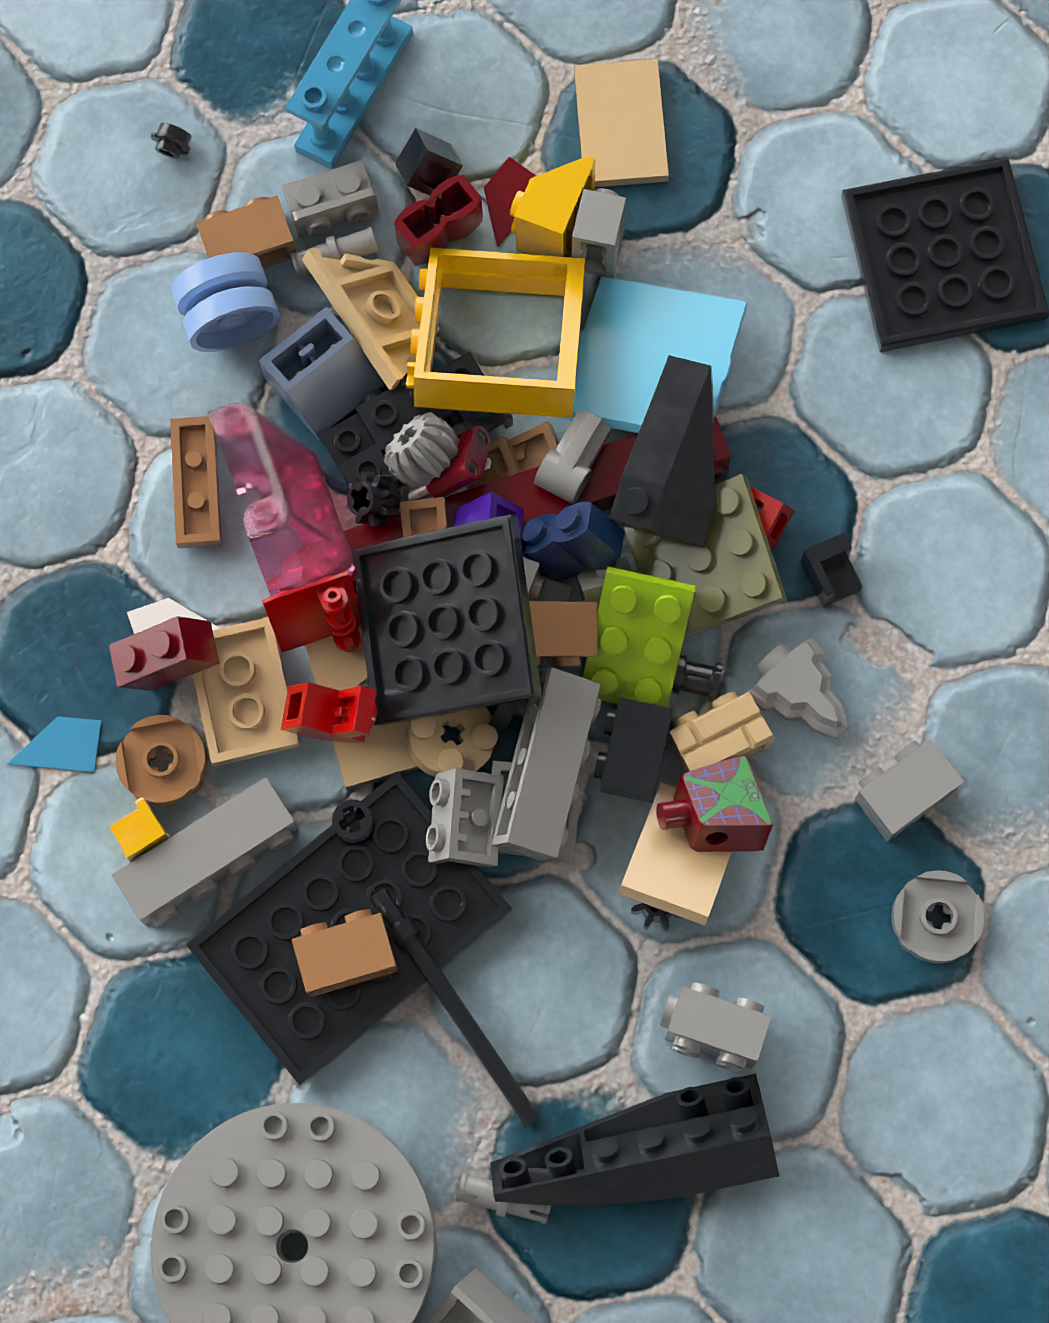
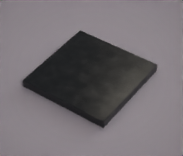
M1009 157L842 190L843 206L880 352L1048 319L1049 309Z
M510 514L351 549L369 688L377 690L375 698L377 717L374 726H385L542 697L518 516Z

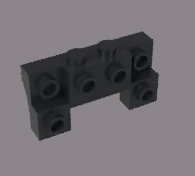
M470 351L435 371L432 368V372L485 376ZM406 374L395 389L385 392L377 390L368 394L362 399L361 405L356 407L357 414L320 433L319 437L326 452L348 486L349 484L362 482V472H377L378 475H392L393 481L391 484L399 489L398 479L389 471V467L384 463L385 450L387 445L393 441V435L399 433L403 425L409 424L415 416H423L426 413L432 412L450 427L458 424L460 419L466 431L479 425L485 428L487 432L502 424L505 429L513 426V416L508 413L414 407V389L406 388Z

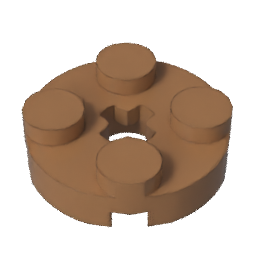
M155 715L144 718L130 728L131 732L125 736L123 743L120 742L116 752L117 773L122 784L137 799L143 797L147 803L155 806L173 805L187 799L201 788L207 769L206 748L197 732L188 724L181 722L180 719L169 715ZM160 749H164L167 756H174L173 763L168 764V769L160 772L158 767L150 766V760L157 758V751Z

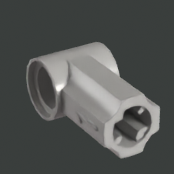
M578 410L556 450L551 449L542 461L535 476L534 484L574 505L587 485L592 472L590 468L608 439L611 427L602 418L590 412Z

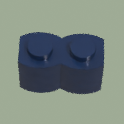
M580 502L564 508L558 515L546 514L530 520L523 527L522 553L526 559L540 563V570L551 579L556 581L566 580L578 575L586 568L600 569L621 557L625 531L592 503Z

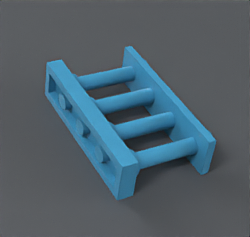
M350 0L285 107L286 112L307 122L294 144L297 153L331 170L334 168L413 36V26L392 16L401 0Z

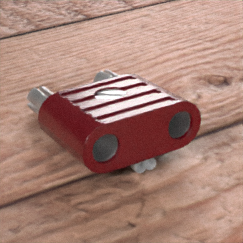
M478 425L458 435L457 437L460 439L457 447L458 453L451 459L450 467L445 468L441 472L440 477L433 478L428 485L424 487L421 485L411 490L408 494L409 500L445 497L481 479L483 471L489 469L491 460L488 458L491 439L485 428Z

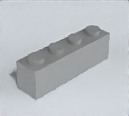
M553 667L539 671L542 697L528 699L491 843L492 846L540 861L557 858L558 853L562 852L566 845L568 828L565 825L568 813L575 805L579 795V785L576 783L579 769L585 763L590 750V742L587 740L590 724L598 716L601 700L597 697L600 683Z
M264 777L113 873L112 877L139 921L145 926H149L152 923L155 926H160L174 918L179 913L177 907L191 898L196 902L213 893L217 889L215 883L230 873L233 877H236L249 870L256 863L254 858L267 849L271 852H276L288 845L294 839L292 833L299 828L267 777Z

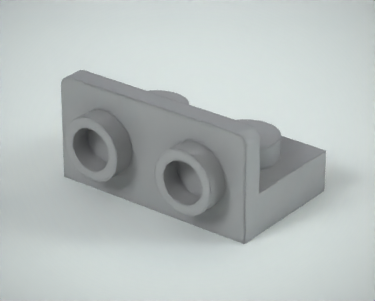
M363 160L282 185L299 237L306 234L309 236L321 235L329 231L332 226L347 221L350 223L362 222L368 219L372 213L379 211L374 188L371 186Z
M453 768L436 774L429 793L430 803L433 805L431 825L426 834V846L429 850L428 861L430 863L439 864L450 861L488 868L497 866L499 848L492 846L491 843L502 804L504 776L460 768Z

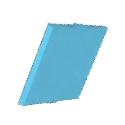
M601 276L583 332L581 331L579 337L573 418L578 410L590 412L602 418L611 428L639 433L669 355L712 366L715 417L723 387H726L728 378L731 375L732 357L747 311L748 301ZM556 417L561 419L573 420V418Z

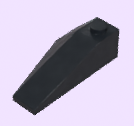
M671 355L668 356L623 471L610 514V519L620 526L705 548L717 507V492L714 479V464L716 463L715 449L713 448L714 403L711 365Z

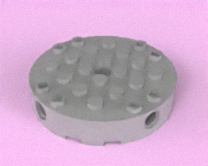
M281 1103L244 1112L225 1121L199 1140L183 1157L164 1188L157 1206L151 1237L153 1281L158 1299L169 1323H415L431 1289L437 1255L436 1227L429 1197L419 1176L404 1154L386 1136L359 1118L335 1108L307 1103ZM300 1233L308 1242V1250L302 1259L293 1261L287 1257L283 1246L289 1236Z

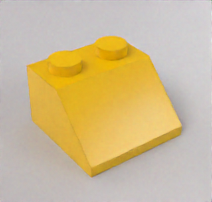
M586 156L530 179L525 192H517L510 209V216L514 217L511 232L515 234L517 251L530 255L568 257L572 248V235L583 189L595 190V158Z

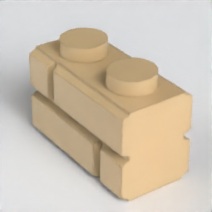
M735 691L729 692L713 701L712 706L714 709L701 716H698L696 711H692L672 722L675 729L668 733L669 744L680 761L684 772L741 755H746L748 758L772 746L774 740L773 734L762 717L752 695L747 692L738 697Z

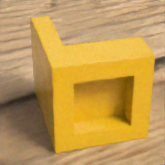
M143 797L135 801L138 809L110 826L111 831L123 848L122 852L130 862L170 838L153 809Z

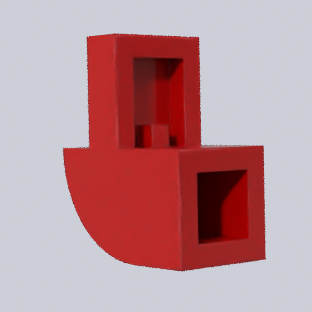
M310 682L289 686L281 730L326 741L362 743L365 740V735L370 734V728L374 725L377 717V706L375 704L377 690L364 686L337 690Z

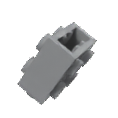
M695 982L691 989L682 986L679 997L669 995L659 1026L668 1028L665 1040L673 1042L671 1050L693 1058H698L700 1052L717 1057L715 1065L737 1073H742L745 1067L752 1069L755 1066L772 1016L763 1013V1005L739 997L735 1004L718 998L719 990Z

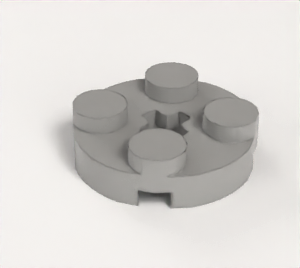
M929 871L917 876L905 885L897 895L892 907L893 930L903 950L911 953L917 959L936 964L952 962L966 955L983 933L985 909L979 895L975 894L973 888L967 884L966 880L957 874L947 871ZM934 905L942 906L943 913L950 915V923H943L941 929L933 928L932 922L926 920V913L932 912Z

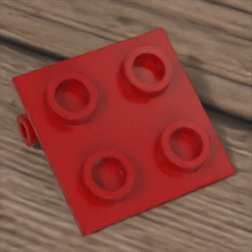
M348 571L325 576L316 582L292 590H284L262 600L282 653L331 636L336 647L347 653L355 651L361 642L358 627L361 626L358 599Z

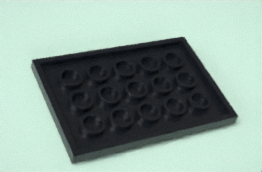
M398 772L393 774L361 801L370 809L374 820L373 830L369 837L362 842L348 843L340 839L333 825H331L186 944L301 1087L427 983L402 944L397 946L389 935L398 972L310 997L306 993L291 940L302 936L300 932L302 928L323 922L327 923L328 928L346 923L344 918L346 915L366 909H371L372 915L380 913L370 897L386 887L404 916H411L420 930L417 932V935L442 970L513 911L511 906L477 866L450 861L439 864L428 861L429 850L426 846V834L431 825L432 813ZM354 810L348 811L345 814L346 822L341 825V828L346 831L350 827L352 833L362 829L360 821L365 818V815L359 812L358 816H356ZM384 919L387 930H389L390 926Z

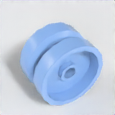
M243 252L217 255L187 268L174 279L170 289L179 313L185 316L183 325L193 349L200 352H218L233 349L258 339L276 326L280 319V314L272 292L265 289L268 282L259 257Z

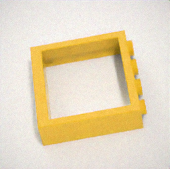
M430 248L428 269L421 268L419 273V291H425L424 297L417 296L415 303V323H421L420 329H412L410 354L417 355L416 362H408L406 388L414 389V407L573 418L585 258ZM442 288L565 296L557 381L432 372Z

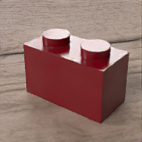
M176 616L109 645L117 687L153 691L220 664L211 621Z

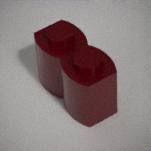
M464 175L454 176L445 180L434 189L429 199L420 200L409 205L398 215L394 222L397 244L415 266L428 263L430 248L446 249L449 242L460 240L476 230L483 220L482 197Z

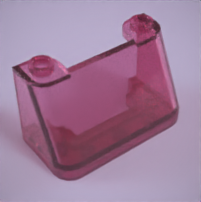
M233 403L208 411L213 430L217 436L238 495L245 493V488L257 491L262 499L252 503L247 508L244 514V525L270 596H274L284 590H292L316 582L328 575H336L348 571L351 576L354 571L353 556L315 452L247 404Z

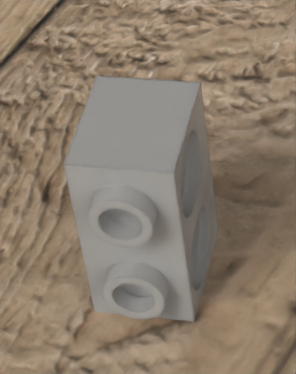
M598 188L594 191L583 189L572 235V257L585 258V273L614 278L625 233L626 198L619 196L616 192L609 189Z

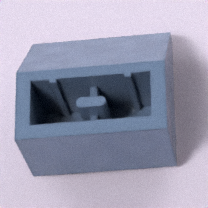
M327 307L259 359L264 378L318 440H320V433L339 424L355 412L356 407L361 405L360 403L364 397L374 391L385 388V383L354 337Z

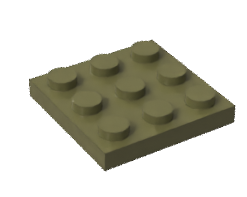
M743 474L715 484L717 507L705 548L624 527L637 571L640 570L641 574L696 586L684 639L787 600L748 478Z

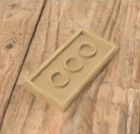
M361 626L358 627L361 642L353 652L347 653L339 650L332 636L305 645L316 684L344 690L357 687L359 683L368 677ZM408 721L385 726L373 725L370 728V734L365 735V740L362 743L332 741L347 790L390 778L396 772L400 775L420 769L412 760L407 749Z

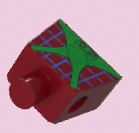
M746 755L685 772L680 776L674 801L658 803L656 807L657 821L661 830L683 827L690 847L696 852L763 851L773 827V822Z

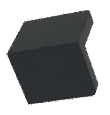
M417 128L414 129L396 161V167L406 186L429 196L439 184L451 177L458 176L463 167L450 143Z
M845 532L804 549L801 564L823 608L859 593L862 589V584L849 559L852 546Z

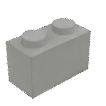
M929 739L921 746L916 741H913L894 756L898 762L886 772L881 767H878L858 782L862 789L856 795L855 801L887 842L959 790L965 782L932 739Z

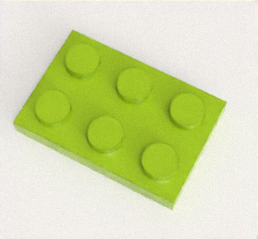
M607 566L597 611L598 656L587 657L583 678L600 683L597 697L601 701L618 704L619 698L623 697L668 707L696 586Z

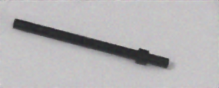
M386 887L370 897L390 926L387 932L397 946L402 944L523 1125L527 1127L540 1118V1115L417 935V932L420 930L411 916H404Z

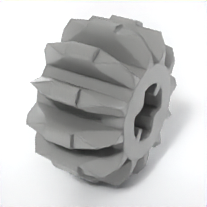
M432 412L426 413L423 416L418 415L409 424H404L399 433L393 435V441L387 445L385 450L384 463L389 467V471L403 484H407L412 489L421 485L424 487L433 478L440 477L441 472L445 468L450 467L451 459L458 453L457 447L460 439L445 421L435 416Z

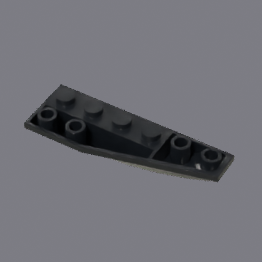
M756 1073L664 1093L490 1163L495 1202L534 1205L595 1206L641 1203L691 1196L780 1176Z

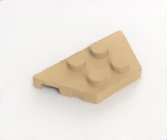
M308 249L302 258L303 263L388 389H395L407 373L408 362H416L417 355L410 354L412 329H420L421 323H415L417 294L395 262L380 259L367 260L361 256L346 253L341 260L322 257L321 249Z

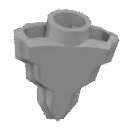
M813 637L808 638L791 651L783 644H780L757 665L756 669L763 676L749 693L760 709L763 711L774 709L786 720L801 718L813 731L834 739H838L849 729L843 705L830 691L832 675L823 664L825 653Z

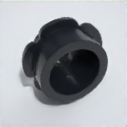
M162 122L157 132L151 133V139L157 143L155 150L164 156L178 159L180 153L188 154L190 151L188 145L192 136L178 126Z

